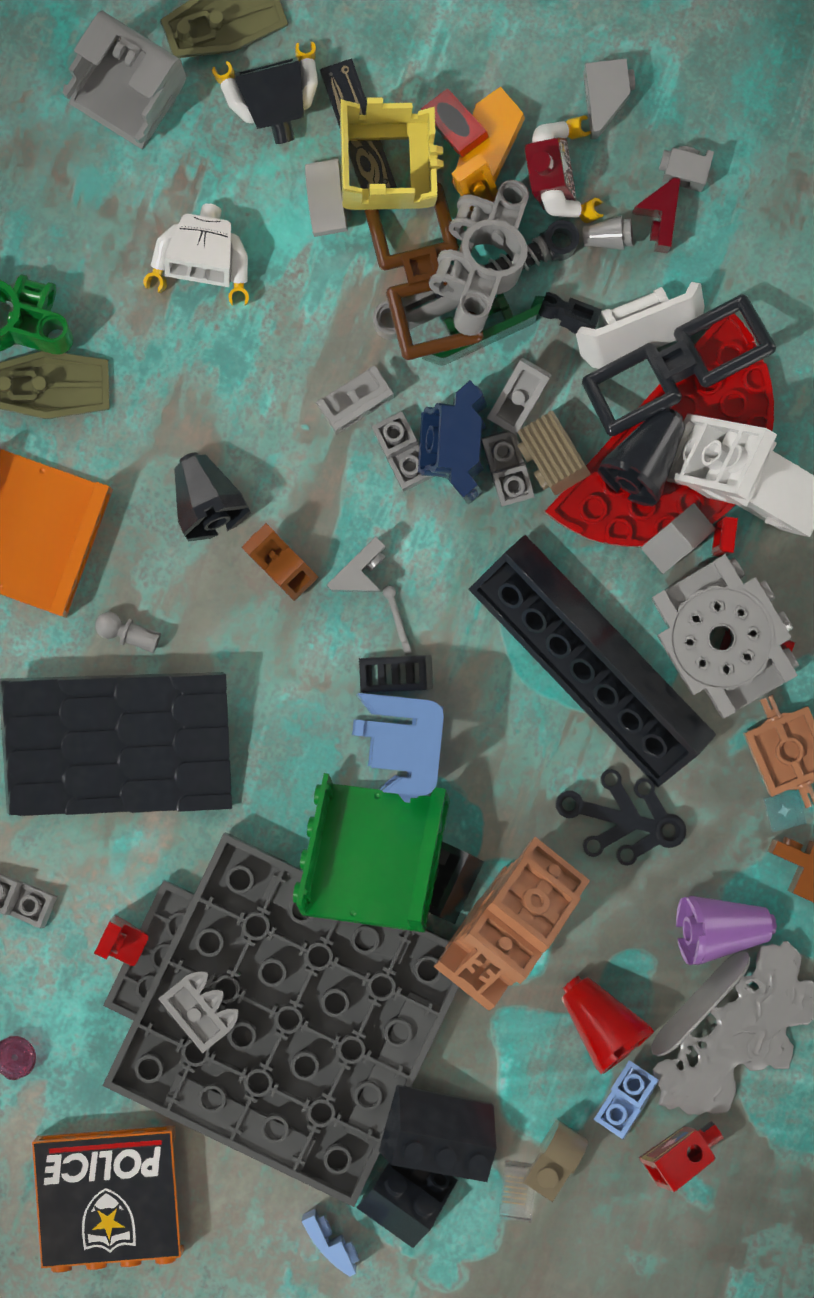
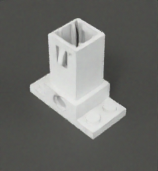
M687 414L683 422L685 430L667 479L668 482L688 486L707 498L736 504L765 521L764 523L770 524L779 530L807 537L811 536L814 530V475L773 451L777 444L774 441L777 436L776 433L763 427Z

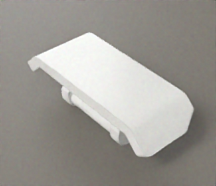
M691 282L685 294L670 300L664 289L660 287L653 290V293L612 310L609 308L601 311L606 326L596 330L580 327L576 333L581 357L591 367L599 369L647 343H653L658 348L676 341L674 330L677 327L704 314L705 305L701 283Z

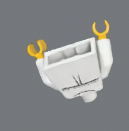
M214 204L202 205L200 216L184 214L179 224L172 225L157 239L150 265L153 267V271L148 273L143 280L146 289L150 288L151 280L154 277H158L160 281L158 293L165 291L167 280L162 275L163 270H165L166 277L223 287H230L231 281L234 283V289L229 293V302L233 306L232 295L236 291H241L245 294L246 306L249 295L244 289V283L248 281V255L240 237L231 233V223L220 219L222 211L218 206Z

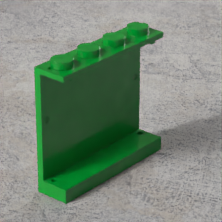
M324 773L322 784H317L315 788L314 804L317 807L315 817L310 816L308 821L307 836L310 837L308 849H303L301 853L300 869L303 870L301 882H296L294 886L293 902L296 903L303 916L425 933L450 804L447 790L435 787L431 792V796L423 795L418 796V798H410V803L404 802L397 793L333 784L330 775Z

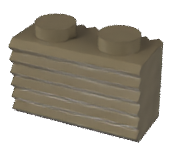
M549 411L541 418H537L536 421L518 430L522 442L517 444L527 463L534 460L539 469L533 473L543 490L550 487L556 496L591 475L554 411Z

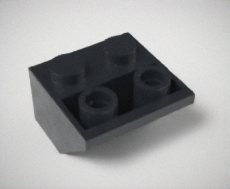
M386 1161L370 1183L356 1208L414 1248L431 1230L458 1180L450 1175L395 1166Z

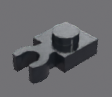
M546 292L538 314L544 318L561 320L559 326L565 327L576 334L580 327L595 329L602 309L571 297L566 302L558 295Z

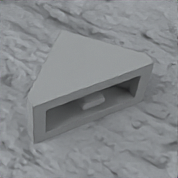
M693 503L644 544L641 549L659 571L664 574L716 529Z

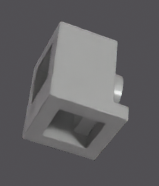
M679 146V149L672 148L671 151L664 149L659 165V170L665 171L662 182L667 183L673 178H679L680 187L702 192L706 185L714 151L707 150L705 156L699 155L697 149L688 146Z

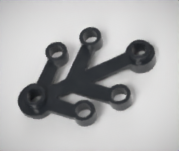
M607 769L601 774L600 783L605 789L610 791L620 810L583 801L577 792L571 790L561 792L556 798L555 808L565 818H575L581 814L617 824L598 836H589L584 840L583 850L591 857L599 856L604 848L636 829L649 832L650 834L632 846L624 844L617 849L616 858L622 865H632L637 860V857L657 845L665 848L676 847L683 842L686 836L684 821L675 814L666 813L654 792V783L647 778L638 779L633 785V791L637 797L644 799L654 819L639 815L621 784V775L613 769ZM608 773H614L617 777V782L613 786L606 785L604 781ZM641 782H647L650 785V791L646 795H641L638 792V785ZM568 797L573 798L575 801V807L570 811L565 810L562 806L563 800ZM666 824H672L675 828V832L671 837L663 835L662 829ZM590 840H597L600 844L599 850L595 853H591L587 849V844ZM623 849L632 850L633 857L630 861H623L621 859L620 853Z

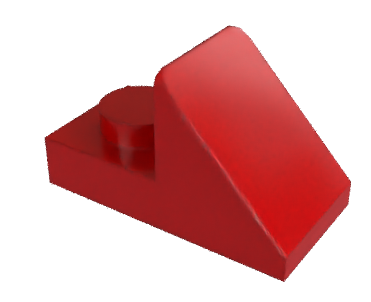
M114 915L109 921L94 954L106 960L111 956L130 966H135L149 936L126 920Z

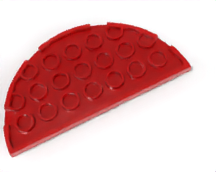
M735 313L713 324L695 344L709 371L757 346L754 337ZM763 359L707 388L700 385L695 374L676 383L681 392L682 399L670 408L677 411L683 417L682 422H684L687 414L763 427L773 431V388L767 364L764 363ZM660 384L639 407L665 394ZM639 423L616 436H612L586 465L591 475L564 490L544 513L558 524L587 539L607 545L642 547L693 503L711 524L727 514L736 504L707 498L688 486L666 481L660 500L653 507L643 506L628 500L627 498L630 493L620 488L618 493L611 489L599 475V465L613 449L641 424Z

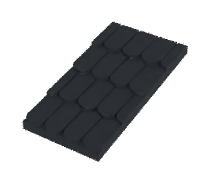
M223 672L1 678L0 715L7 813L9 815L33 816L232 809L226 674Z

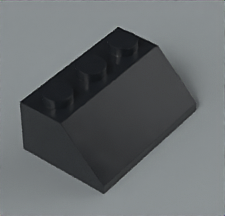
M397 1085L379 1147V1153L391 1165L488 1182L497 1149L494 1105L489 1102Z

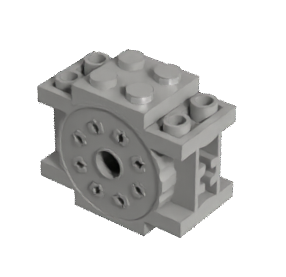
M726 554L668 589L656 594L651 599L668 629L657 635L662 646L690 693L695 695L705 689L721 718L730 716L740 708L795 678L798 675L794 669L799 666L789 648L782 650L780 646L792 638L789 631L793 629V626L784 611L777 613L770 602L775 599L770 587L765 580L759 583L756 577L743 584L741 578L745 574L735 557L729 560ZM723 628L727 631L730 629L731 643L726 650H718L711 645L709 639L713 629Z

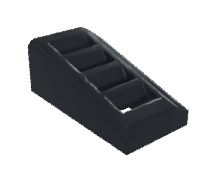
M431 655L359 658L360 693L433 689ZM400 663H405L406 683L401 684ZM414 663H419L420 683H415ZM386 664H391L392 684H387ZM372 665H377L378 685H373Z

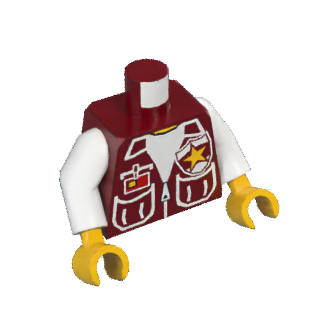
M583 115L568 119L566 122L562 121L538 126L533 133L532 143L525 145V154L532 194L543 210H546L552 216L580 217L584 223H591L603 217L604 214L597 213L594 208L602 204L599 198H593L583 204L577 201L566 139L567 137L577 139L590 135L591 131L584 132L581 127V121L587 120L588 117Z

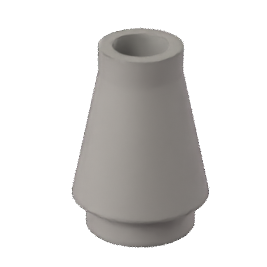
M622 216L590 226H583L584 247L594 246L625 250L626 246H633L631 218L623 219Z

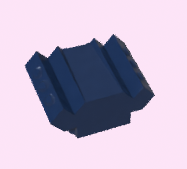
M471 380L456 392L453 404L436 403L434 407H426L424 412L421 413L418 473L422 476L448 479L468 505L482 493L473 479L484 470L480 463L482 432L486 429V426L478 413L487 406L482 391Z

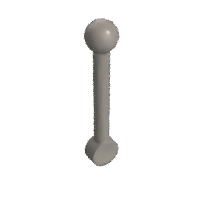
M391 585L386 586L383 589V595L389 601L405 655L411 654L412 652L395 600L396 589Z

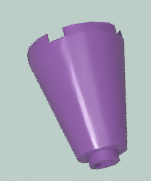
M698 896L681 898L677 907L676 927H683L684 937L677 938L681 955L688 965H700L767 943L771 940L772 935L776 933L775 916L770 914L766 907Z

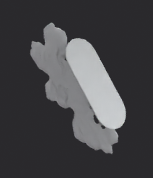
M784 941L780 946L774 944L762 946L757 953L756 969L751 976H744L750 964L748 952L741 951L729 957L658 1032L652 1043V1054L656 1056L666 1055L681 1044L677 1059L663 1060L657 1063L653 1069V1076L659 1080L657 1084L661 1089L660 1106H665L668 1110L680 1107L687 1115H700L704 1112L711 1114L727 1113L730 1110L736 1093L734 1068L737 1065L744 1064L750 1071L764 1070L769 1065L774 1069H789L794 1045L786 1035V1028L808 1025L814 1020V982L811 980L799 982L797 980L802 955L788 941ZM755 982L759 985V989L754 991L748 984ZM735 986L739 996L736 1001L718 1008V1003ZM711 1013L716 1018L717 1025L708 1036L694 1038L690 1033ZM703 1041L707 1043V1046L700 1049L697 1043ZM691 1045L698 1055V1062L693 1067L689 1066L686 1055L690 1054L689 1046ZM680 1060L684 1065L683 1070H679L676 1066Z

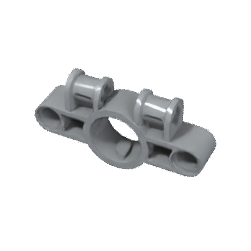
M517 180L503 182L499 187L494 202L474 195H463L459 198L457 202L458 213L449 225L451 235L462 241L459 252L455 250L441 251L437 258L439 266L436 274L430 278L429 286L431 290L441 296L459 302L454 316V325L464 335H477L483 330L495 295L505 293L515 286L525 264L528 252L527 244L518 228L529 198V191L523 183ZM481 244H490L505 250L512 259L510 268L496 271L479 265L471 256L473 247ZM467 311L474 312L477 315L470 314Z

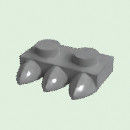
M199 971L186 975L159 997V1001L199 1050L204 1053L234 1027L239 1011L238 1009H226L217 1013L216 1010L223 999V991L212 990L202 994L201 991L207 983L208 972Z

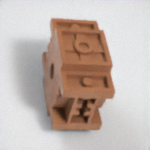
M534 837L514 863L512 862L508 868L504 866L499 871L486 892L477 900L445 947L446 950L434 967L490 1011L496 1006L508 986H512L516 982L521 984L528 977L541 955L551 946L581 900L580 895L590 880L537 837Z

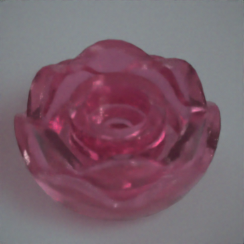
M10 1036L1 1040L0 1074L9 1080H18L30 1074L36 1063V1052L33 1045L20 1036ZM13 1054L18 1056L16 1061L12 1059Z

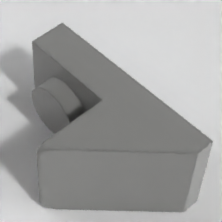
M522 357L487 419L517 436L518 430L521 429L552 374Z
M375 536L327 584V587L332 592H381L363 571L366 568L370 571L374 570L385 559L382 552L386 549V546Z

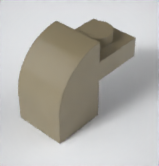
M556 1119L538 1148L541 1152L522 1182L553 1202L569 1175L573 1174L588 1146V1140Z

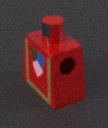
M712 1121L698 1131L685 1126L641 1155L639 1159L658 1187L675 1192L716 1159L710 1148L721 1141L723 1135Z

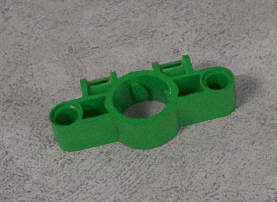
M21 274L17 278L14 288L0 280V301L3 303L9 301L13 304V312L9 311L7 325L0 329V351H4L14 344L57 355L70 350L74 340L70 327L62 315L51 312L56 296L55 283H39L29 280L27 275ZM53 330H63L57 338H48V335Z

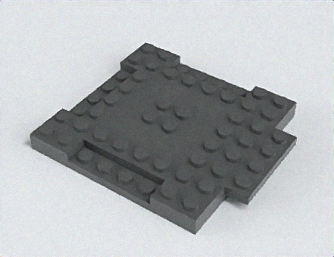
M225 832L195 894L164 879L140 928L149 937L135 966L123 963L103 1005L134 1021L102 1086L354 1207L380 1154L379 1147L396 1086L412 1087L459 988L434 967L446 950L445 947L450 940L428 929L424 933L303 916L296 903L293 902L294 886L296 882H301L303 870ZM199 971L208 972L207 983L201 991L202 994L212 990L223 991V999L216 1012L218 1013L226 1009H238L239 1011L234 1027L204 1053L199 1050L159 1001V997L182 978Z

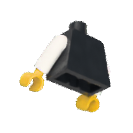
M311 42V52L302 53L299 50V43H297L295 58L236 73L230 62L225 61L229 68L225 75H218L215 67L212 68V73L216 81L221 84L220 86L228 106L245 123H255L257 129L271 126L275 144L287 143L295 140L291 121L304 117V110L312 105L318 86L316 63L314 61L316 46L314 42Z

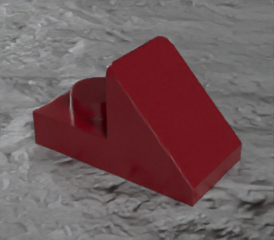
M673 178L637 204L632 212L634 215L659 218L658 221L653 220L651 225L650 241H656L654 252L668 253L672 246L680 186L679 178Z

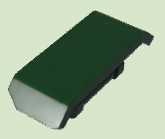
M504 294L495 295L488 316L500 311L505 321L483 330V339L479 343L424 356L422 359L444 366L532 325L537 319L544 296H535L531 309L514 316ZM450 316L443 320L449 336L459 333L454 325V317Z

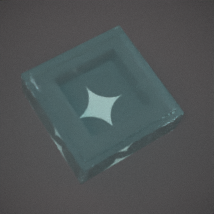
M798 790L763 798L771 832L807 824Z

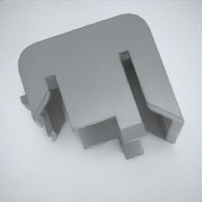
M100 11L94 17L74 49V52L78 55L69 68L73 77L68 85L64 84L63 95L70 99V105L140 149H143L180 93L186 80V74L181 59L106 12Z

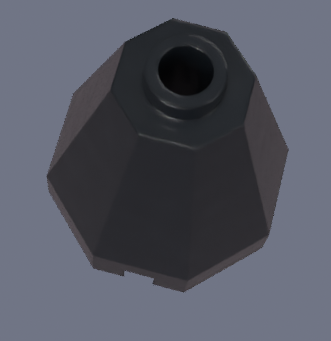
M193 452L179 460L180 463L174 468L177 517L182 533L188 542L211 539L218 536L219 534L215 529L226 524L227 531L237 527L251 514L242 493L206 454L199 455L197 452Z

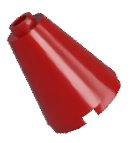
M578 975L562 988L566 993L561 999L596 1070L601 1075L625 1059L633 1049L643 1044L654 1033V1030L647 1022L589 977L582 980Z

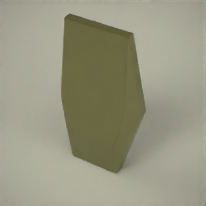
M189 0L160 21L171 53L178 58L231 53L288 26L280 0Z
M40 351L0 362V409L42 419L109 410L108 360L66 353L57 355Z

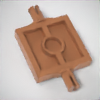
M772 694L759 700L768 719L760 726L744 732L743 735L769 795L773 797L787 790H799L805 808H809L814 805V790L811 786L814 783V719L808 706L791 713H780Z

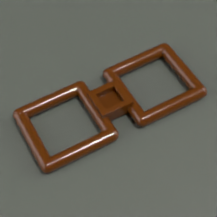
M437 182V200L434 208L444 242L390 255L379 210L383 209L364 210L379 268L387 271L404 266L408 282L389 287L386 291V296L401 355L405 360H412L476 344L483 339V332L481 331L473 336L458 333L413 345L401 298L433 291L429 286V281L438 269L437 258L439 253L443 250H459L457 238L451 235L449 231L452 218L443 186L439 182ZM467 311L470 314L477 315L474 312Z

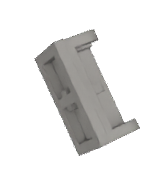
M373 365L359 376L318 400L316 404L337 435L392 400L394 393L376 366Z

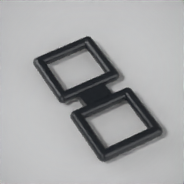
M744 294L738 295L677 327L674 330V337L677 343L661 352H658L653 343H647L584 376L582 385L606 433L609 436H616L679 403L682 395L676 383L695 374L700 385L707 388L773 354L776 351V344L748 296ZM740 311L759 345L709 371L690 336ZM647 359L665 394L615 420L598 384Z

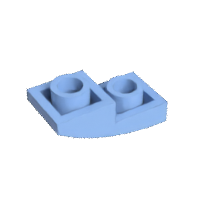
M629 1060L610 1089L612 1090L593 1120L621 1139H625L659 1080Z
M316 1209L303 1214L302 1223L320 1252L335 1267L349 1277L356 1274L357 1266L355 1263L360 1261L352 1241L346 1243L343 1235L329 1240L328 1237L333 1235L331 1227L325 1215L319 1217Z

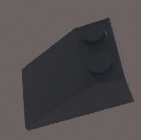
M442 841L429 913L455 924L484 861Z

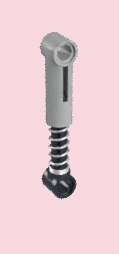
M566 220L555 221L546 231L540 233L538 238H533L532 243L527 245L528 252L523 269L528 271L529 267L534 264L539 266L540 261L547 262L551 260L552 262L570 258L576 251L580 236L576 226ZM564 233L569 237L571 243L567 247L560 248L553 243L552 237L555 234ZM501 253L498 259H489L488 264L479 265L500 271L509 269L512 259L508 254L504 255ZM434 291L401 298L409 330L456 309L459 304L458 301L441 296ZM435 298L437 299V300H435V301H433V302H430V303H428V304H426V305H424V306H422V307H420V308H418V309H415V310H413V311L407 313V311H409V310H411V309H413V308H415V307H418V306H420V305H422V304H424V303H426V302H428V301H430V300H433V299H435ZM384 301L374 311L373 324L375 331L384 339H397L395 327L387 328L381 323L382 316L390 312L388 301Z

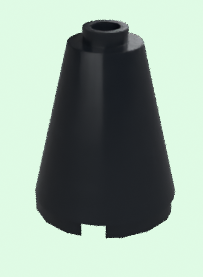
M668 408L642 422L601 461L598 473L603 481L617 493L620 488L629 492L628 500L643 506L653 507L662 496L685 430V425L682 422L683 417L674 409Z

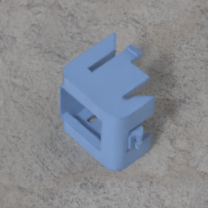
M357 693L356 696L371 714L412 718V725L355 719L353 721L352 735L371 737L368 766H371V768L407 771V776L394 775L379 789L382 792L397 793L404 802L410 803V798H418V796L431 793L435 789L438 779L444 719L443 706L431 700Z

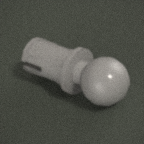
M113 612L102 613L95 622V629L101 637L111 639L119 636L121 637V645L127 643L150 653H154L161 636L160 632L134 624L132 619L123 624L120 617Z

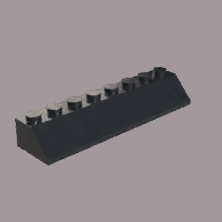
M526 535L522 536L468 589L657 787H660L696 758L715 737L716 733Z

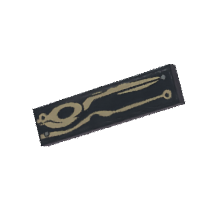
M352 58L320 69V74L339 129L341 99L360 104V115H366L367 100ZM381 140L348 141L349 157L360 188L369 189L370 184H386V188H397Z

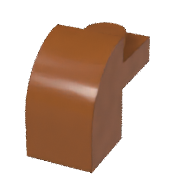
M267 523L255 532L241 547L293 601L319 578Z
M784 836L782 842L772 839L767 852L798 865L787 891L814 903V842L809 841L805 852H802L803 844Z

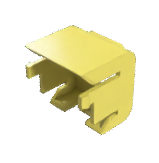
M367 97L366 115H360V104L341 99L340 137L343 208L350 210L420 209L436 205L437 170L444 168V160L438 159V155H443V147L434 145L435 107L418 111V114H412V103H383V97ZM409 139L410 188H386V184H370L369 189L349 186L348 141Z

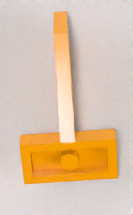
M501 86L475 105L472 115L487 131L489 138L461 158L459 156L456 169L451 174L453 177L452 184L460 196L474 195L492 202L495 201L498 192L495 182L525 120L524 113Z

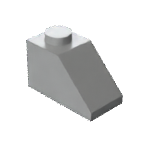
M627 59L585 63L583 77L591 139L599 138L627 103L631 93L630 90H635L634 70L628 69Z

